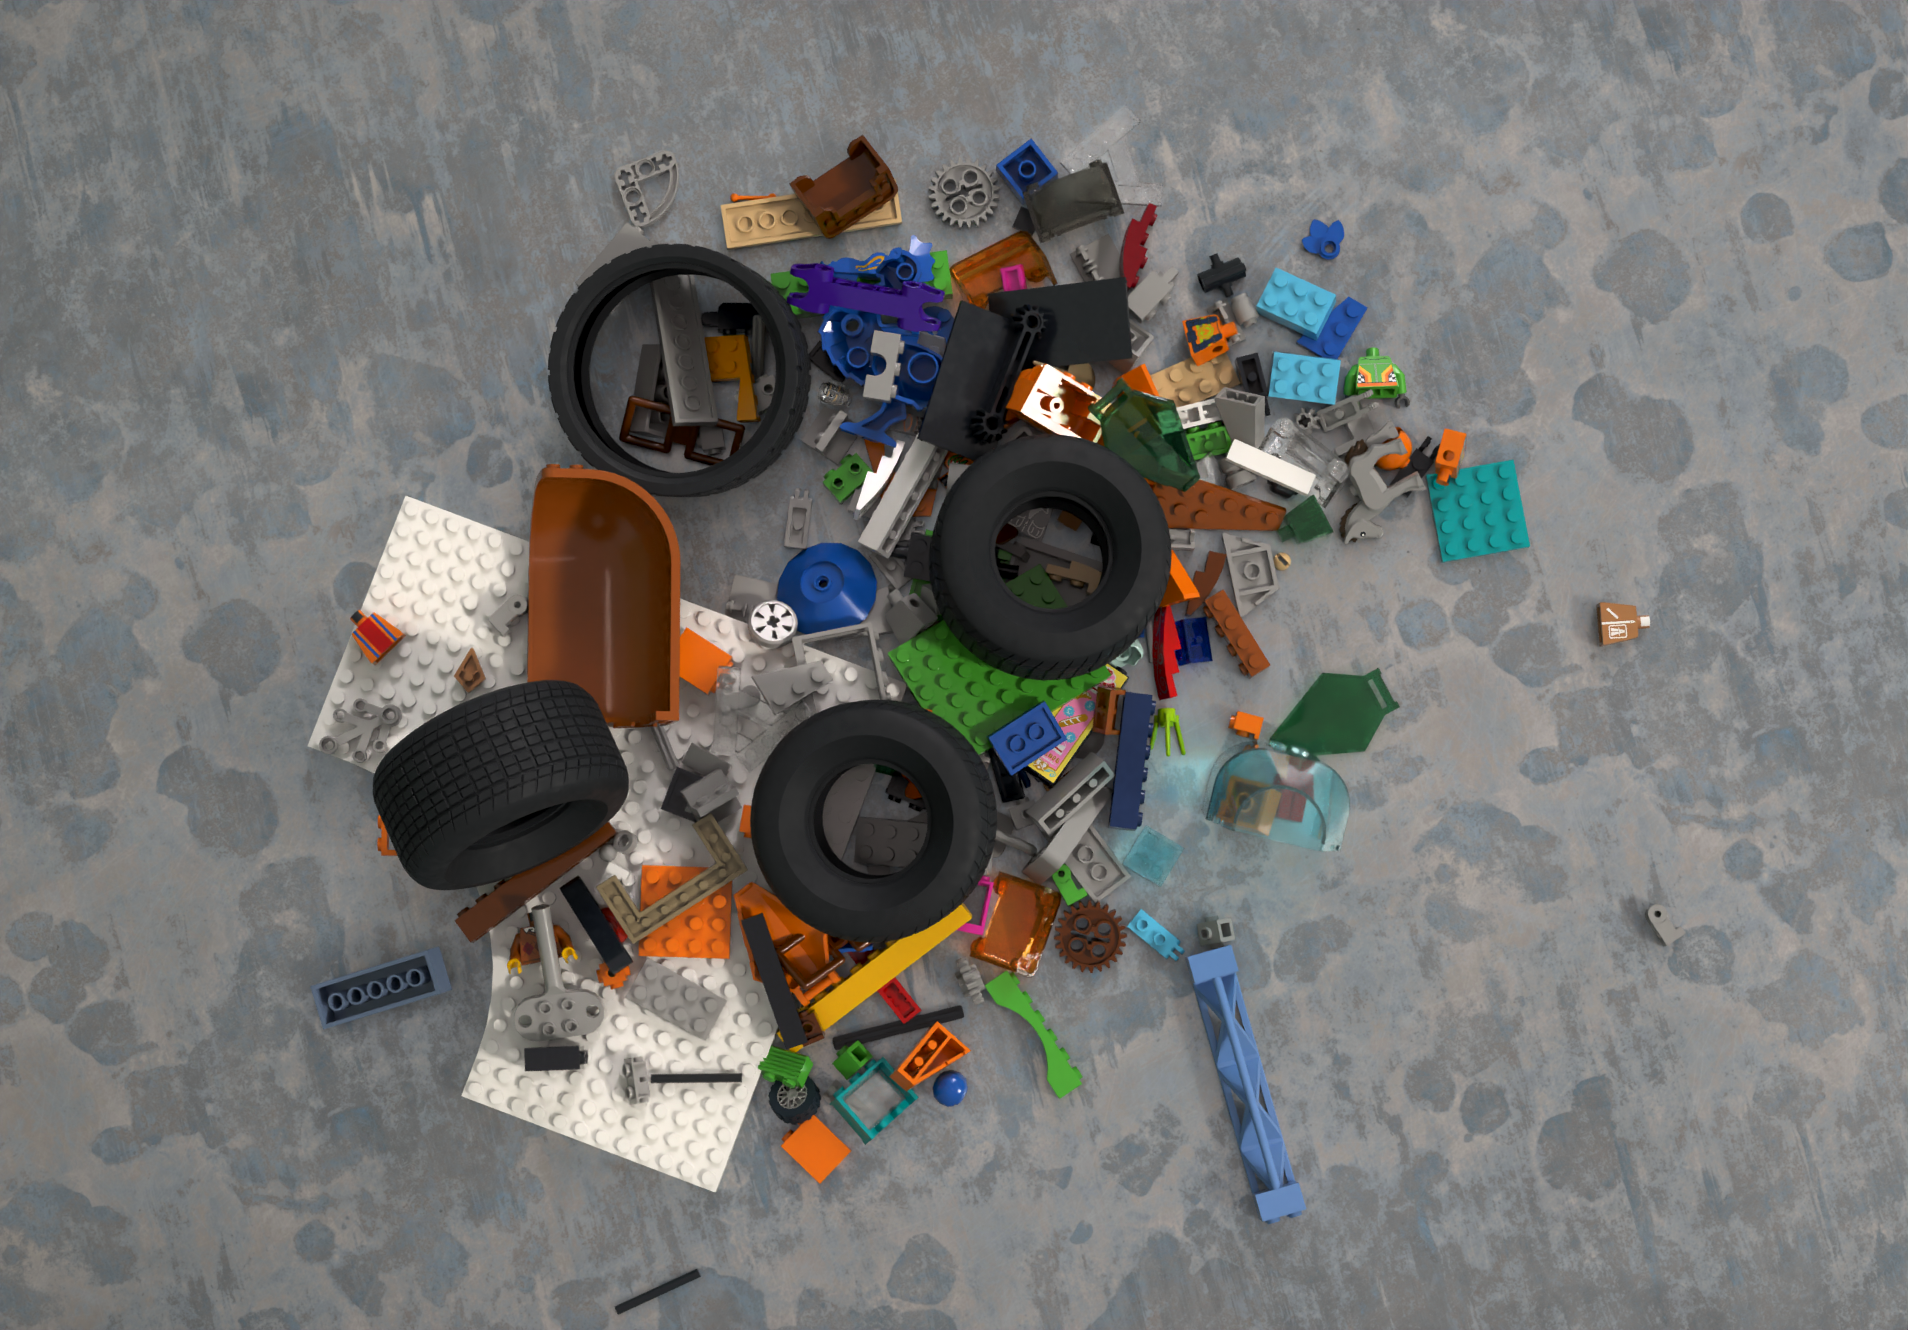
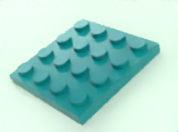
M1514 460L1460 469L1458 477L1451 478L1448 486L1436 483L1438 475L1436 473L1425 476L1442 563L1530 547Z

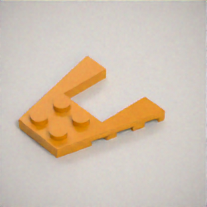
M745 335L705 337L711 381L740 380L737 421L740 423L760 422L761 419L757 412L758 399L753 386L755 380L750 366L752 360L748 337Z

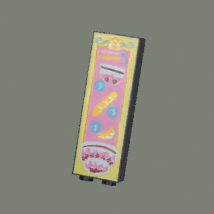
M1109 663L1105 666L1110 672L1111 678L1052 712L1067 740L1024 767V771L1049 788L1056 785L1093 732L1097 688L1116 687L1123 690L1127 684L1129 677L1127 672L1121 667H1114Z

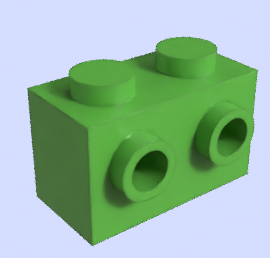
M857 453L853 456L848 454L841 460L840 463L842 465L836 471L831 469L824 475L823 485L840 504L853 495L855 489H859L864 485L868 471L874 473Z

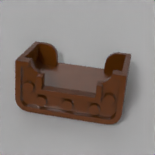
M863 135L850 142L847 148L849 155L847 159L814 181L810 176L803 175L789 183L797 198L826 238H833L890 201L898 192V186L889 167Z

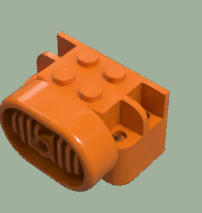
M1044 363V365H1037L1020 372L1010 400L1005 408L1020 420L1043 433L1069 435L1097 443L1116 406L1092 392L1093 387L1076 381V377L1065 371L1061 372Z

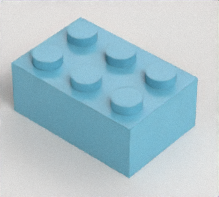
M1275 268L1256 305V310L1259 315L1317 341L1336 304V295L1279 268Z
M1273 351L1268 396L1335 405L1341 360Z

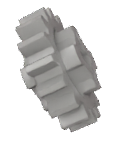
M966 957L956 960L960 971L956 972L955 976L964 997L971 996L974 1005L984 1002L981 990L986 988L976 965L969 966Z

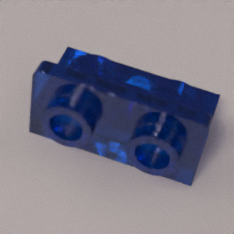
M1206 617L1175 621L1181 649L1175 651L1178 665L1184 666L1213 661Z

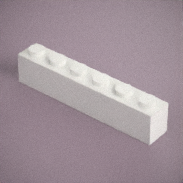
M918 434L858 540L860 544L870 551L887 559L890 557L948 453L945 449L917 439Z

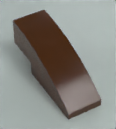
M1209 551L1204 572L1195 571L1193 584L1198 590L1200 597L1188 600L1185 616L1190 617L1209 596L1222 572L1227 554Z

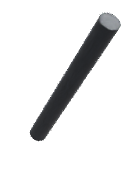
M742 1073L651 1074V1083L742 1082Z
M695 1269L615 1306L617 1314L626 1312L701 1277L699 1270Z

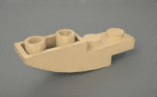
M1071 561L1069 569L1047 564L1045 572L1052 581L1061 582L1064 579L1071 581L1070 585L1080 588L1087 585V595H1091L1096 590L1102 574L1092 567L1075 561Z

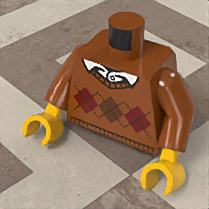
M532 912L527 913L530 926L520 928V932L515 935L510 948V959L507 963L509 974H511V969L514 967L518 968V974L522 972L521 965L525 966L541 962ZM552 922L558 958L563 957L565 962L568 963L567 958L573 955L575 960H577L578 956L574 951L570 935L560 925H554Z

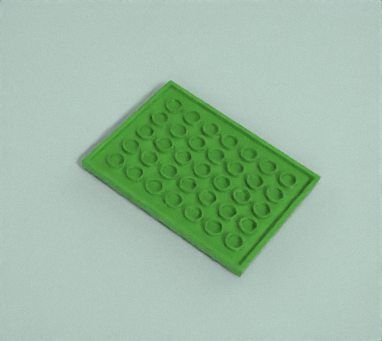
M1041 564L1006 583L1010 591L1031 605L1047 609L1068 607ZM944 620L887 654L921 708L932 710V713L954 726L970 742L978 755L993 748L987 739L988 735L1042 700L1046 702L1050 711L1053 712L1111 678V674L1106 666L1081 676L1061 680H1035L1005 673L988 665L972 654L954 636Z

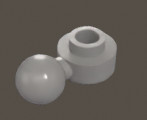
M627 830L620 831L615 836L613 845L604 844L599 850L600 858L603 861L610 862L616 858L617 852L622 854L632 853L637 846V837Z

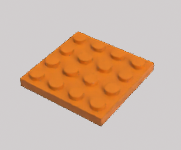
M642 865L640 912L709 867ZM733 880L639 940V956L730 959Z

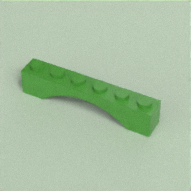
M1006 970L984 986L996 1004L1020 1014L1035 1029L1046 1053L1047 1081L1060 1099L1082 1084L1080 1079L1083 1076L1076 1066L1071 1068L1067 1062L1070 1057L1063 1047L1059 1049L1055 1044V1041L1058 1040L1051 1028L1046 1030L1042 1024L1045 1019L1040 1011L1036 1010L1034 1012L1030 1006V1003L1033 1001L1026 990L1021 992L1017 985L1020 984V981L1014 972L1009 974Z

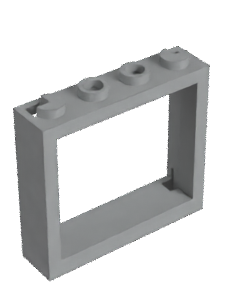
M872 622L792 637L797 666L807 664L803 644L867 632L880 700H891L890 693H886L884 684H888L886 670L881 671L880 662H884L882 649H877L875 641L880 639L877 626L873 627ZM810 694L804 698L807 718L816 714L813 694Z

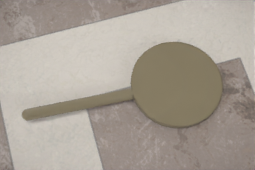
M1033 361V364L1036 366L1044 365L1042 362ZM1089 363L1070 365L1067 371L1051 366L1061 372L1065 371L1072 374L1079 383L1084 382L1093 388L1095 386V373Z

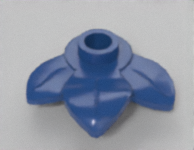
M1314 219L1310 226V236L1302 239L1304 248L1310 253L1319 254L1325 260L1335 259L1340 252L1339 244L1344 238L1343 225L1337 220L1328 227L1323 222ZM1331 246L1333 251L1327 253L1325 247Z

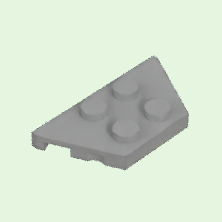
M1222 533L1237 611L1242 618L1279 589L1272 551L1269 544Z

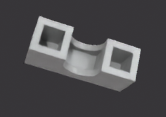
M874 330L870 353L871 355L882 357L886 361V369L880 375H866L863 392L864 399L891 403V398H896L897 385H894L895 376L900 375L901 363H897L898 356L903 354L905 341L901 340V334Z

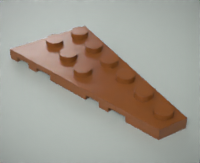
M1162 466L1152 487L1164 511L1169 528L1278 531L1286 514V508Z

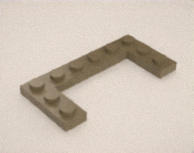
M712 813L704 816L692 824L716 863L643 911L639 912L616 875L596 886L632 944L748 870Z

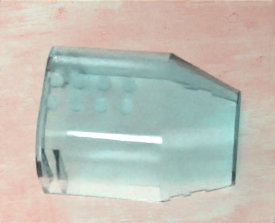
M1269 740V743L1247 741L1230 747L1214 763L1210 772L1201 811L1206 820L1220 824L1222 819L1221 826L1232 831L1321 852L1341 851L1350 812V796L1341 776L1323 759L1310 754L1304 747L1291 745L1290 749L1282 742Z

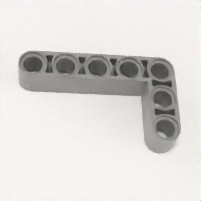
M1107 785L1102 787L1056 830L1047 845L1028 861L1022 872L1040 886L1059 870L1114 791Z

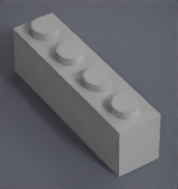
M1091 752L1028 809L1026 813L1039 829L1050 836L1104 787L1115 774L1103 759Z

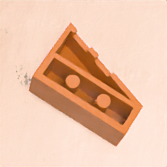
M937 1021L927 1029L889 1077L905 1091H908L961 1059L971 1050Z

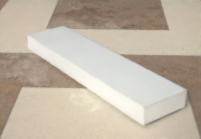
M1236 439L1232 441L1225 458L1227 462L1304 496L1308 495L1316 476Z

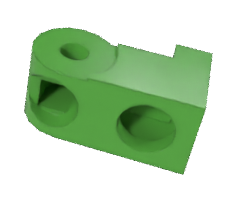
M1063 864L1052 875V879L1068 907L1088 896L1084 887L1079 890L1076 888L1071 879L1070 868L1067 865Z

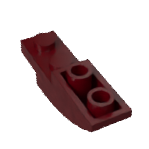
M1151 203L1145 208L1140 221L1132 218L1122 242L1119 270L1120 277H1126L1127 292L1130 288H1135L1140 278L1136 274L1139 268H1144L1148 257L1145 256L1148 249L1143 247L1149 236L1146 230L1148 226H1153L1158 216L1154 213L1157 206Z

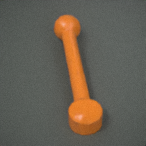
M733 193L730 199L736 202L738 200L776 197V195L771 193L768 196H740Z

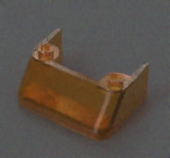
M1027 231L1016 232L955 263L949 269L950 275L963 300L983 309L989 303L988 294L1003 289L1001 268L1022 264L1028 281L1037 283L1048 277L1053 285L1058 284L1046 255Z

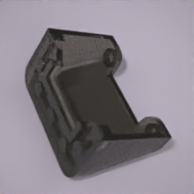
M1101 159L1088 163L1089 168L1042 185L1035 182L1025 186L1026 191L1022 193L1040 244L1051 240L1055 235L1058 237L1074 229L1102 219H1108L1107 216L1116 217L1124 214V209L1107 162L1102 163Z

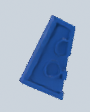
M1351 297L1346 298L1332 310L1317 341L1303 335L1296 341V344L1318 357L1338 359L1368 307Z

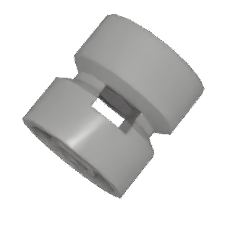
M1225 458L1218 461L1222 473L1228 475L1225 480L1230 490L1243 487L1257 479L1254 473L1225 461Z

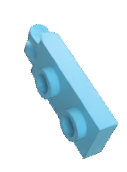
M1142 909L1127 925L1131 931L1166 959L1169 956L1175 961L1179 959L1173 953L1175 949L1181 954L1185 952L1179 946L1181 941Z

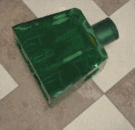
M1315 495L1310 496L1286 514L1284 521L1287 526L1276 531L1282 543L1293 537L1297 545L1327 537L1334 532Z

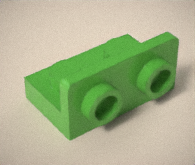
M1221 421L1210 422L1206 428L1200 429L1199 426L1186 428L1187 432L1182 433L1189 461L1227 453L1231 446L1230 436L1225 424H1221Z

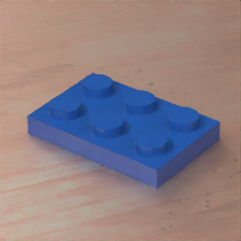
M1043 700L987 736L991 746L1011 776L1067 740L1061 727Z

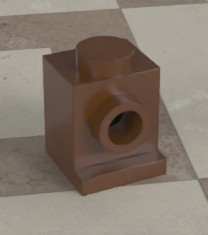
M804 1009L798 1012L803 1028L805 1024L812 1026V1030H805L808 1042L802 1044L803 1047L824 1039L825 1032L815 1009L812 1011Z

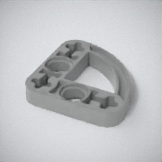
M667 150L618 168L614 175L631 222L640 228L648 227L662 218L672 206L678 192V164L674 154ZM667 156L668 159L672 158V160L669 161V166H665V164L658 165V168L660 170L656 171L655 165L652 162V160L656 159V163L658 164L663 161L662 157ZM642 164L651 165L652 170L648 175H643L639 172ZM622 172H625L627 175L631 174L628 180L632 187L627 188L624 180H619L622 177ZM670 172L669 186L663 200L649 213L638 184ZM628 193H638V201L635 203L628 202ZM639 207L641 214L647 215L644 217L643 223H640L639 220L635 221L638 217L636 210L630 211V208Z

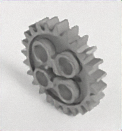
M959 157L957 164L950 159L949 167L942 164L943 172L935 171L938 179L931 178V182L935 186L929 187V191L935 194H931L929 200L935 201L931 204V208H938L936 216L944 215L942 218L943 223L949 219L950 227L956 222L959 229L962 228L963 224H966L967 228L970 229L973 222L979 227L980 219L986 223V214L993 216L994 213L990 208H998V204L994 200H1000V195L995 194V192L1000 191V186H994L998 182V178H990L993 170L986 172V163L979 167V159L972 164L970 157L967 158L966 163H963L961 157ZM972 174L977 180L970 184L964 180L965 176ZM947 183H953L956 189L948 192L944 189V186ZM978 185H982V186H983L982 188L974 189V188H976ZM962 189L968 192V197H965L963 194L960 195ZM980 194L984 196L985 201L978 204L973 201V197ZM955 197L949 202L946 201L947 198ZM955 203H962L965 208L961 212H956L952 206Z

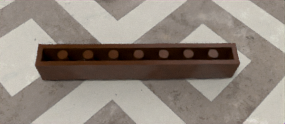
M608 821L589 838L565 853L537 867L517 874L508 881H505V879L501 880L493 887L495 890L489 895L484 893L475 900L477 904L471 909L466 907L457 914L459 918L455 920L456 924L471 943L476 942L601 848V846L613 839L618 832Z

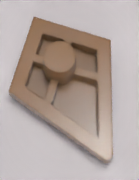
M470 648L454 675L468 693L486 679L474 648Z

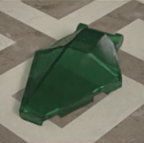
M1121 377L1116 382L1117 385L1097 403H1092L1088 407L1089 411L1100 421L1104 447L1124 458L1144 478L1186 492L1200 479V475L1174 401L1134 390ZM1123 391L1125 392L1115 402H1113L1105 410L1104 413L1101 412V410L1105 408L1112 400H1114L1120 393H1122Z
M1377 668L1364 676L1321 673L1269 739L1279 759L1365 752L1384 716L1400 708L1398 702L1394 701L1385 685L1380 669ZM1373 679L1387 705L1383 709L1367 682Z

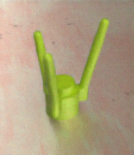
M1158 709V715H1154L1150 750L1154 748L1160 724L1161 728H1165L1166 756L1169 757L1171 748L1170 728L1175 726L1181 754L1185 755L1179 715H1176V709Z

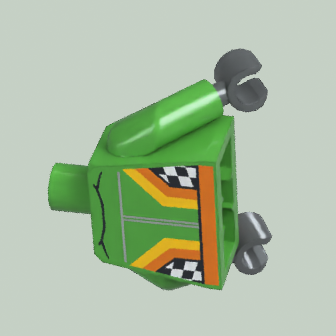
M1368 348L1366 350V357H1360L1358 364L1353 365L1345 377L1343 391L1345 399L1372 389L1374 394L1366 399L1396 398L1395 406L1400 409L1399 401L1404 399L1405 406L1408 407L1410 400L1405 396L1407 390L1404 373L1396 364L1392 363L1389 356H1379L1378 348Z

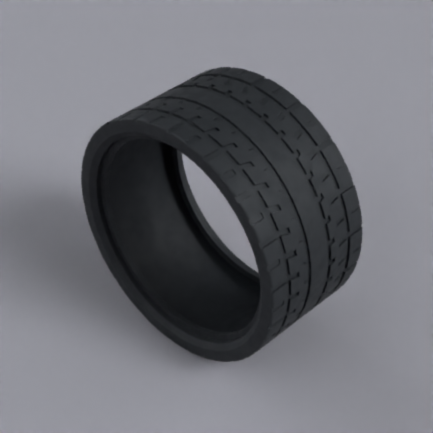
M688 244L652 245V248L642 247L635 249L628 254L624 253L612 259L611 263H606L593 272V275L588 277L577 288V293H573L557 321L555 326L557 329L556 332H553L550 344L551 350L548 357V370H550V375H548L549 391L551 392L554 411L559 416L557 419L561 428L567 434L568 440L576 451H580L583 459L592 467L623 476L641 486L650 495L702 497L723 493L749 482V479L756 478L767 470V467L771 466L782 455V450L787 449L794 438L795 432L798 431L801 425L803 412H806L809 400L808 394L811 387V375H809L811 362L807 350V341L804 333L800 330L802 327L796 314L793 313L791 306L786 303V299L763 276L742 263L708 248L694 247ZM701 275L719 279L730 284L759 313L769 332L774 348L776 361L775 387L765 418L754 435L743 447L730 457L710 467L691 472L671 473L656 469L635 459L619 446L607 432L599 418L592 398L590 387L591 355L603 323L612 310L633 291L652 281L669 276Z

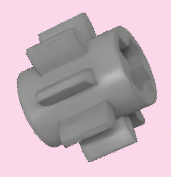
M1301 408V414H1294L1296 422L1292 425L1300 428L1299 434H1302L1306 429L1308 435H1311L1313 428H1320L1317 425V420L1321 419V417L1314 415L1315 409H1311L1307 413L1306 408ZM1306 418L1311 419V422H1308V424H1303V420Z

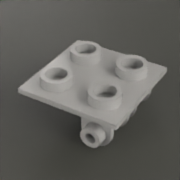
M1109 233L1086 246H1079L1076 248V251L1070 253L1084 282L1120 278V254Z
M735 574L729 601L726 604L725 615L748 623L750 612L757 604L767 600H775L778 584Z

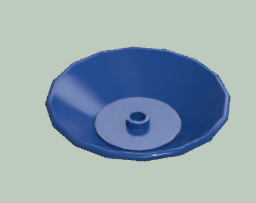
M819 543L806 550L803 549L787 563L779 578L777 600L792 608L797 616V631L805 635L858 625L867 618L875 603L877 580L871 563L858 550L842 543ZM827 582L826 587H820L822 583Z

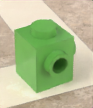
M857 1040L849 1048L846 1045L836 1053L838 1058L832 1064L848 1080L873 1056Z

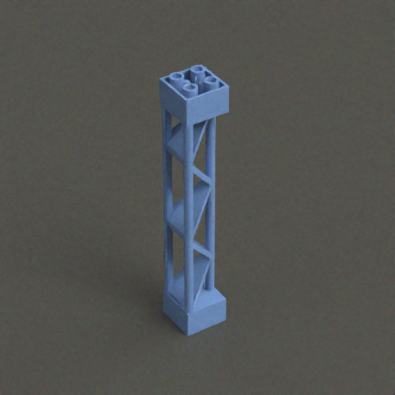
M1227 945L1185 957L1258 1218L1262 1222L1265 1221L1267 1224H1272L1280 1221L1281 1216L1287 1215L1289 1218L1302 1215V1210H1306L1299 1182L1295 1181L1265 1077L1236 975L1238 967L1232 946ZM1236 1004L1238 1007L1243 1028L1235 1019ZM1207 1005L1221 1020L1218 1043ZM1260 1088L1262 1091L1267 1112L1259 1103ZM1231 1089L1245 1104L1242 1126ZM1285 1172L1287 1183L1283 1184V1174ZM1255 1174L1266 1185V1189L1259 1190Z

